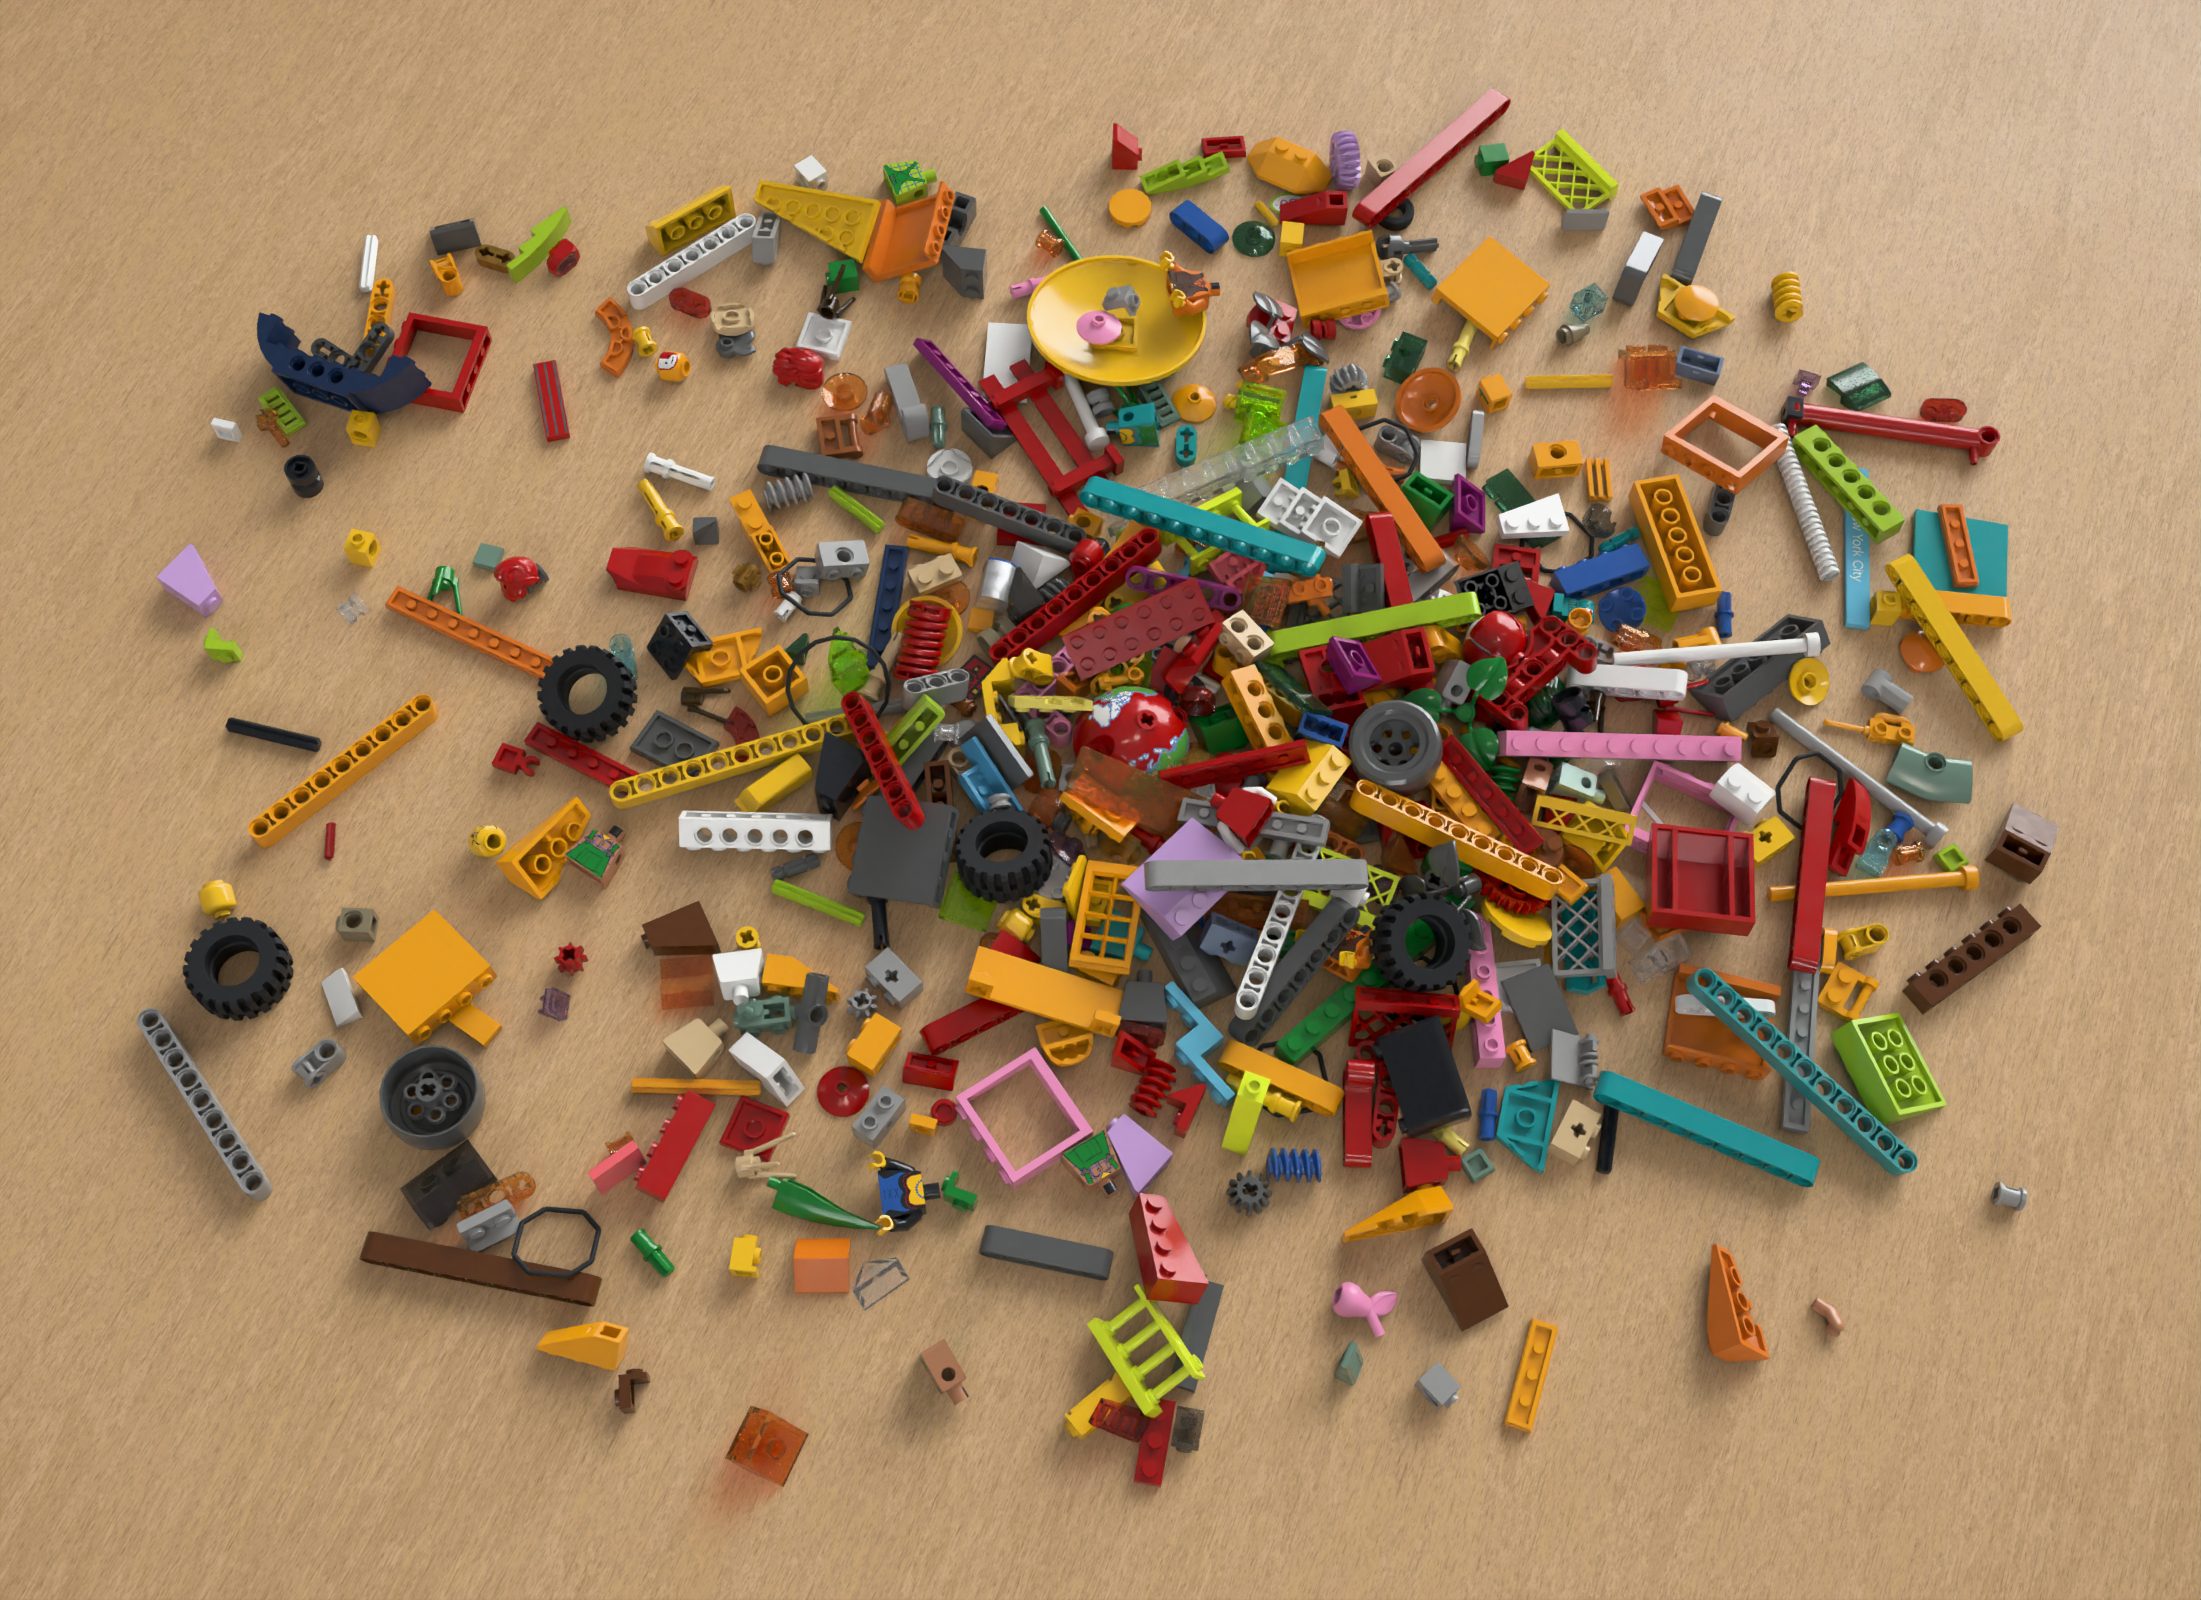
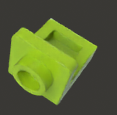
M209 628L208 636H205L203 641V647L211 659L224 663L232 661L241 662L243 652L236 641H222L217 630Z

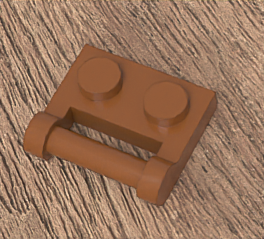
M848 413L816 418L822 455L839 459L847 457L858 459L863 456V448L859 444L856 414ZM841 425H846L848 428L850 446L844 447Z

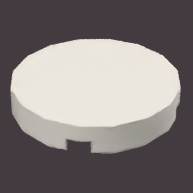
M951 448V450L941 449L928 460V477L948 476L967 484L972 478V462L963 451Z

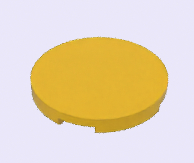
M1488 896L1484 898L1480 906L1482 915L1487 922L1492 921L1498 928L1503 930L1501 935L1529 948H1535L1536 945H1547L1552 937V930L1548 922L1538 912L1535 915L1529 912L1525 916L1519 911L1518 915H1516L1513 909H1509L1506 912L1504 906L1501 905L1497 908L1496 902H1488Z

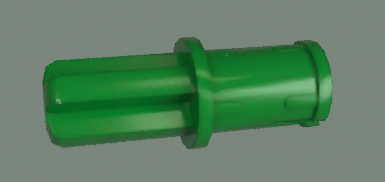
M643 1228L631 1236L630 1241L644 1255L643 1260L645 1262L649 1261L661 1277L665 1278L671 1275L675 1270L674 1265L661 1251L662 1247L656 1245Z

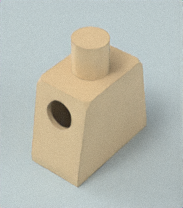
M697 1018L666 1037L662 1042L666 1050L695 1079H703L724 1053L725 1047L719 1038L729 1028L720 1018H717L708 1027Z

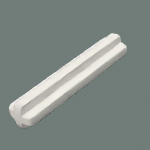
M367 235L364 241L359 288L363 293H370L373 288L378 240L375 235Z

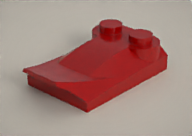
M613 547L606 571L613 578L618 590L687 601L699 561L697 556H693L687 550H678L672 553L636 547Z

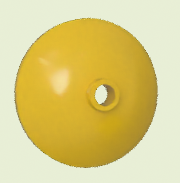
M925 595L910 599L952 609L950 620L946 621L949 625L948 629L943 630L947 634L946 638L942 639L945 643L944 647L940 648L943 653L941 657H938L940 665L946 663L956 654L963 638V626L958 612L950 603L939 597ZM910 600L904 603L895 614L891 627V636L894 631L903 634L904 628H911L905 625L906 619H915L907 615Z

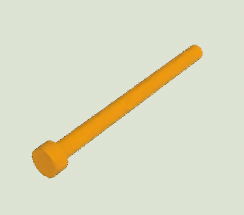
M1968 865L1960 866L1956 872L1826 882L1825 897L1959 886L1962 891L1976 890L1979 887L1980 879L1976 866ZM1796 885L1768 887L1767 898L1770 902L1794 900Z

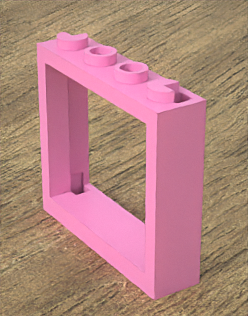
M1654 760L1629 814L1638 815L1653 780L1729 813L1730 816L1724 831H1734L1739 819L1709 797L1715 786L1714 784L1703 782L1694 778L1690 773L1681 772L1672 768L1667 763L1665 765ZM1624 825L1626 831L1629 832L1630 825ZM1635 827L1632 844L1629 847L1647 854L1650 833Z
M1035 1047L956 1096L957 1106L955 1109L960 1119L968 1121L971 1126L969 1131L976 1142H982L985 1147L983 1152L990 1163L995 1162L1000 1169L997 1171L999 1177L1005 1184L1009 1183L1013 1190L1059 1161L1061 1154L1093 1136L1092 1128ZM1030 1065L1076 1133L1015 1171L970 1105V1102Z

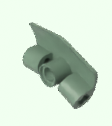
M1904 742L1899 745L1892 760L1894 763L1885 780L1887 783L1925 800L1969 804L1971 802L1973 787L1971 760L1945 758L1937 752L1928 754Z

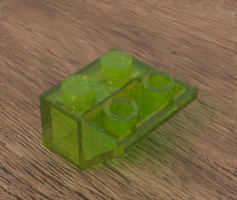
M838 626L833 629L832 635L850 637L847 632L843 633ZM831 640L828 654L831 682L843 696L850 691L857 692L864 687L868 680L869 669L866 666L868 659L861 649L857 650L854 647V642Z

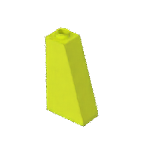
M1245 1071L1221 1148L1246 1156L1271 1079Z

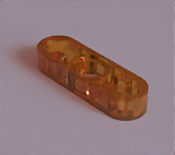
M517 1172L462 1197L458 1202L457 1210L462 1219L465 1220L497 1204L490 1202V1195L497 1190L504 1192V1197L501 1201L507 1199L513 1205L530 1197L535 1192L536 1183L529 1173ZM521 1180H524L526 1183L524 1190L519 1188ZM507 1186H510V1188L512 1189L511 1191L514 1195L510 1196V1193L506 1188ZM482 1197L485 1203L487 1204V1207L485 1208L482 1205V1201L480 1200V1198ZM470 1203L475 1206L473 1213L468 1211L467 1205Z

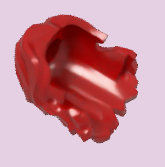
M785 347L775 354L776 359L773 361L772 372L778 376L779 384L787 387L794 382L795 386L807 390L818 389L824 384L823 369L825 366L823 359L811 349L805 348L800 350L798 348L789 349Z

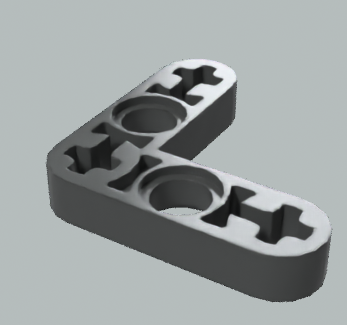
M380 322L371 328L353 356L324 338H319L312 343L311 352L313 355H318L330 363L336 361L339 356L344 355L345 360L342 365L349 369L355 367L364 372V374L370 375L392 343L395 333L386 323ZM381 331L386 333L384 337L379 335ZM322 347L326 348L331 353L328 356L324 352H321L320 349ZM374 348L373 356L366 358V350ZM361 359L366 362V365L360 362Z

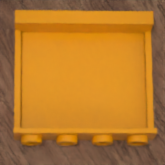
M1372 230L1361 231L1357 234L1339 237L1335 240L1316 243L1312 246L1286 252L1304 329L1310 327L1311 319L1324 321L1326 318H1334L1336 321L1390 306Z
M1489 236L1436 288L1431 301L1436 305L1440 304L1443 300L1493 340L1489 346L1492 349L1497 343L1501 345L1507 339L1510 330L1515 331L1522 323L1521 319L1524 316L1528 318L1535 310L1534 306L1537 303L1541 305L1549 295L1546 292L1550 283Z
M434 909L352 977L360 988L382 1008L417 1046L421 1041L428 1039L432 1032L441 1024L448 1022L460 1008L468 1005L480 991L488 988L498 976L486 960Z

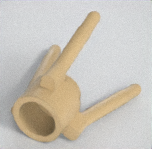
M791 1132L754 1149L744 1150V1156L736 1157V1171L739 1178L748 1177L750 1180L770 1178L772 1176L777 1179H796V1174L761 1172V1169L780 1166V1162L761 1163L760 1157L754 1156L795 1137L796 1133Z

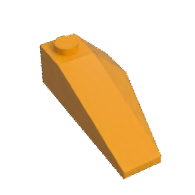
M577 796L573 797L513 845L496 862V865L511 883L536 899L542 900L559 882L561 878L560 872L564 864L567 863L564 854L576 841H579L591 814Z
M1422 1185L1416 1191L1344 1231L1341 1241L1342 1243L1444 1224L1454 1208L1442 1186Z

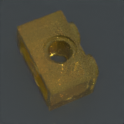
M1130 833L1121 843L1107 837L1090 860L1123 865L1135 864L1142 854L1141 840ZM1113 855H1119L1122 857V859L1116 861L1113 860L1111 857ZM1095 875L1100 880L1113 881L1111 877Z

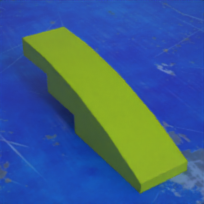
M1221 151L1205 159H1202L1201 155L1183 163H1180V160L1177 159L1139 177L1146 194L1151 195L1191 187L1231 171Z
M563 206L530 229L532 238L518 247L520 255L506 264L510 278L516 284L531 273L564 236L571 224L566 206Z

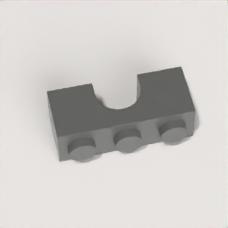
M957 191L955 192V199L943 245L960 246L977 216L976 198ZM942 250L939 258L940 260H942Z

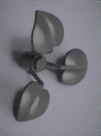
M1254 291L1253 299L1261 310L1270 315V320L1266 327L1255 320L1250 323V344L1255 345L1250 349L1249 353L1254 360L1263 363L1270 354L1274 356L1280 350L1299 341L1310 353L1324 360L1327 365L1330 363L1327 351L1322 343L1306 332L1280 346L1278 340L1269 332V329L1275 320V316L1279 319L1283 317V311L1273 298Z
M1455 840L1433 847L1429 852L1431 870L1437 877H1441L1442 883H1446L1448 886L1426 892V884L1423 878L1416 874H1408L1399 883L1402 897L1420 893L1437 895L1451 890L1455 897L1464 898L1456 911L1463 912L1466 917L1464 923L1470 926L1471 933H1468L1469 940H1473V948L1469 949L1474 951L1487 949L1478 917L1471 910L1462 909L1469 901L1473 900L1471 895L1482 889L1480 878L1475 873L1460 877Z

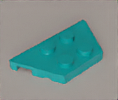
M1554 1079L1540 1082L1537 1080L1531 1081L1525 1085L1506 1086L1503 1091L1495 1133L1497 1141L1539 1174H1542L1545 1168L1560 1081Z

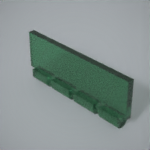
M1508 468L1487 479L1486 484L1481 488L1491 501L1497 499L1494 505L1501 513L1536 501ZM1563 536L1523 539L1534 549L1538 546L1543 548Z
M1255 661L1253 663L1262 677L1285 698L1291 701L1301 712L1306 713L1308 711L1312 714L1332 717L1334 712L1280 665L1262 661Z

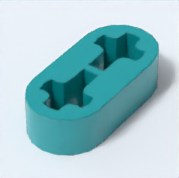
M1190 425L1179 427L1176 434L1175 460L1179 466L1186 468L1195 463L1197 452V431ZM1184 434L1189 436L1188 442H1184ZM1184 450H1188V458H1184Z

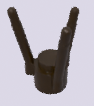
M845 264L841 265L828 297H826L827 285L823 286L817 311L825 319L830 320L835 318V316L840 318L842 313L856 300L855 297H852L840 307L839 300L834 297L843 276Z
M683 687L681 705L688 706V712L698 713L723 724L734 726L732 721L697 708L698 705H703L704 694L730 693L731 690L729 688L699 689Z
M1594 689L1587 693L1586 704H1588L1594 715V723H1598V733H1603L1606 694L1603 691Z

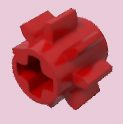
M569 942L568 946L558 948L560 953L559 956L554 957V960L557 964H560L558 969L561 973L566 970L573 976L579 970L584 971L582 967L583 962H587L588 958L583 954L584 949L581 945L576 948Z

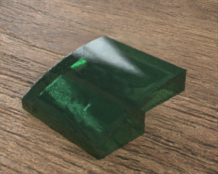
M1864 362L1832 375L1826 381V386L1841 396L1840 403L1849 410L1862 411L1890 398L1892 394L1879 375Z

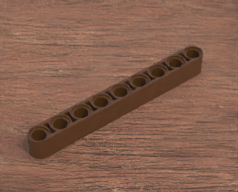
M372 1231L367 1233L359 1257L360 1260L374 1265L588 1307L595 1306L602 1278L579 1272L567 1279L529 1276L511 1258ZM523 1261L530 1270L559 1273L572 1271Z

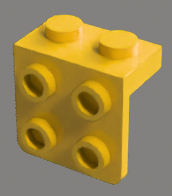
M1079 855L1077 861L1072 864L1071 875L1068 882L1064 883L1062 895L1065 897L1068 905V912H1070L1074 922L1077 920L1088 864L1085 855ZM1094 879L1092 891L1111 893L1113 881ZM1091 896L1088 911L1107 914L1109 898ZM1087 917L1086 925L1101 927L1105 919Z

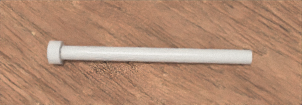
M1064 373V383L1087 432L1084 437L1089 450L1099 451L1110 442L1107 432L1104 428L1098 426L1078 379Z
M1814 632L1804 633L1803 638L1613 653L1612 662L1613 665L1638 666L1804 653L1805 657H1816L1820 655L1821 643L1819 634Z

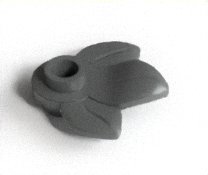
M750 330L737 336L719 334L716 350L723 358H732L735 355H751L756 352L755 347L750 344L755 337V332Z

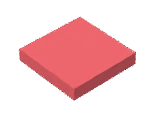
M630 1141L588 1171V1174L603 1195L647 1162L636 1143Z

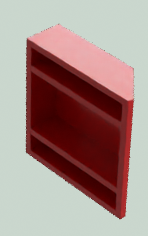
M1652 823L1646 855V925L1748 937L1756 923L1754 834Z

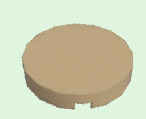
M726 303L718 306L715 312L712 311L710 313V325L718 334L737 336L750 331L754 327L755 314L750 307H748L749 309L745 308L744 304Z

